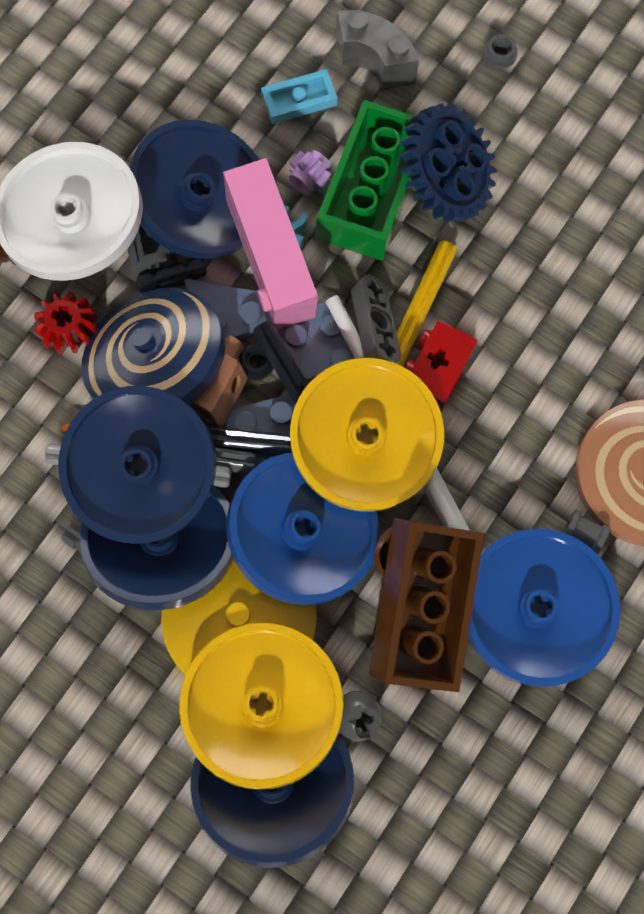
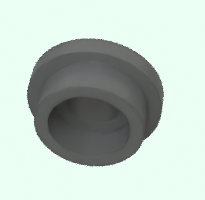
M504 34L495 35L488 40L483 50V57L486 63L496 69H506L512 66L518 54L514 40ZM496 52H501L504 55H498Z

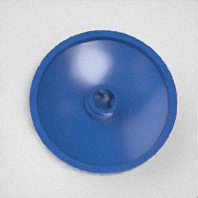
M292 453L280 454L269 458L250 471L236 489L227 512V540L235 563L253 586L278 601L309 606L337 599L356 586L364 578L374 562V548L380 535L377 511L362 512L349 510L322 498L301 476Z
M527 529L500 538L481 554L468 639L476 653L491 669L519 684L551 687L574 681L586 675L604 659L613 645L619 628L620 600L615 581L608 567L589 546L559 531Z

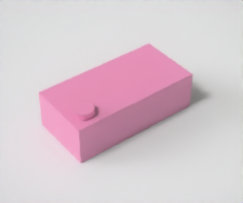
M267 158L223 172L226 201L259 288L257 294L263 311L268 313L270 321L277 331L316 318L318 295Z

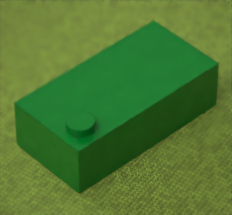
M363 100L317 216L316 240L381 261L384 260L410 188L406 187L407 182L411 179L410 175L401 173V169L407 167V162L399 158V154L407 151L400 143V140L408 137L404 128L412 124L411 118L414 117L413 115Z

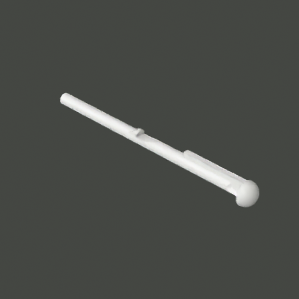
M336 295L329 298L325 303L354 358H365L360 336L339 296ZM436 468L423 489L443 526L469 530Z

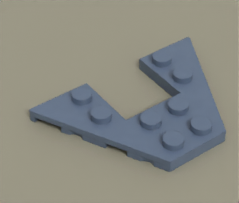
M185 279L187 290L201 296L212 306L223 325L225 337L231 335L238 340L254 337V328L262 322L270 321L268 313L262 309L257 291ZM317 302L316 318L277 331L308 384L325 369L337 363L355 359L326 303ZM286 394L231 410L225 421L226 427L290 434L295 404L290 395ZM254 453L256 455L255 467L277 455ZM240 473L241 479L243 481L247 474Z

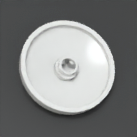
M64 142L47 146L30 154L8 173L0 185V245L18 267L43 279L58 281L74 280L90 276L105 269L128 249L141 223L143 211L142 196L132 171L115 153L92 143Z

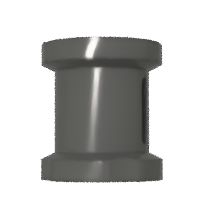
M575 509L562 533L582 541L598 555L608 537L611 526L607 524L598 525L582 517L581 511Z

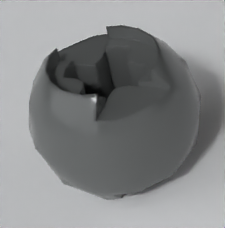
M350 691L343 695V715L339 734L342 738L353 742H363L369 739L378 730L382 721L380 705L372 695L366 692Z

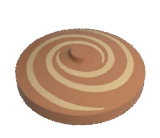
M644 399L620 404L604 413L585 434L578 449L575 464L577 489L585 508L592 518L601 526L604 524L611 526L609 532L611 535L637 546H644Z

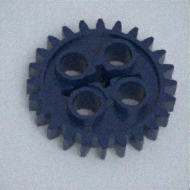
M443 103L420 111L418 115L411 118L412 124L404 128L408 137L400 140V143L407 149L406 152L399 154V158L407 162V167L401 169V173L410 175L411 179L407 182L406 187H415L416 192L413 200L416 201L422 198L424 200L422 210L425 212L433 209V218L443 217L445 223L453 220L457 223L479 215L478 211L487 208L485 201L493 197L488 189L495 187L496 183L490 178V174L497 172V169L491 166L489 162L495 158V154L487 153L486 149L491 142L490 140L483 141L481 138L484 128L476 130L474 128L475 117L466 119L465 109L456 111L454 104L445 107Z

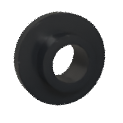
M258 343L245 347L239 356V363L246 377L250 379H264L274 370ZM255 358H260L264 361V364L258 368L253 367L250 363Z

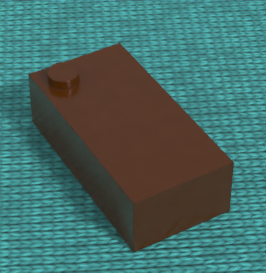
M393 519L369 667L370 676L384 684L451 692L460 691L485 533Z

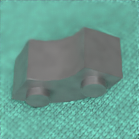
M360 10L337 11L336 38L342 65H356L368 70L378 79L382 89L416 84L419 59L411 41L397 26L380 16Z

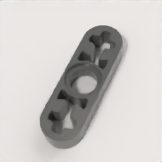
M365 275L351 289L364 357L398 363L401 359V352L387 290L378 278L372 275Z

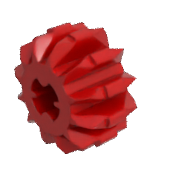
M69 291L66 297L62 299L59 293L54 292L53 298L55 301L49 303L48 301L41 300V306L44 311L34 313V318L39 323L34 328L35 333L38 337H43L42 343L46 348L50 349L55 346L57 353L62 355L69 346L72 352L77 354L79 349L77 344L81 342L86 345L90 341L88 334H92L97 329L96 324L93 323L97 318L94 309L89 308L90 304L84 297L77 299L75 293ZM63 322L66 326L60 327V324Z

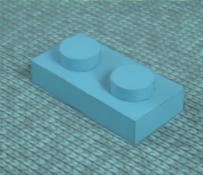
M327 69L261 88V96L271 124L337 106L338 98Z

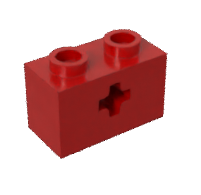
M438 320L432 331L426 329L421 336L416 348L421 353L416 362L409 360L405 368L415 374L428 387L442 413L478 340ZM436 361L442 363L437 370L431 368V365Z

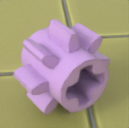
M313 150L311 153L307 152L304 154L299 151L289 162L292 166L289 170L291 172L289 180L299 192L309 195L310 192L313 193L316 190L321 194L330 185L331 181L329 178L332 174L329 171L332 169V166L328 159L320 152Z

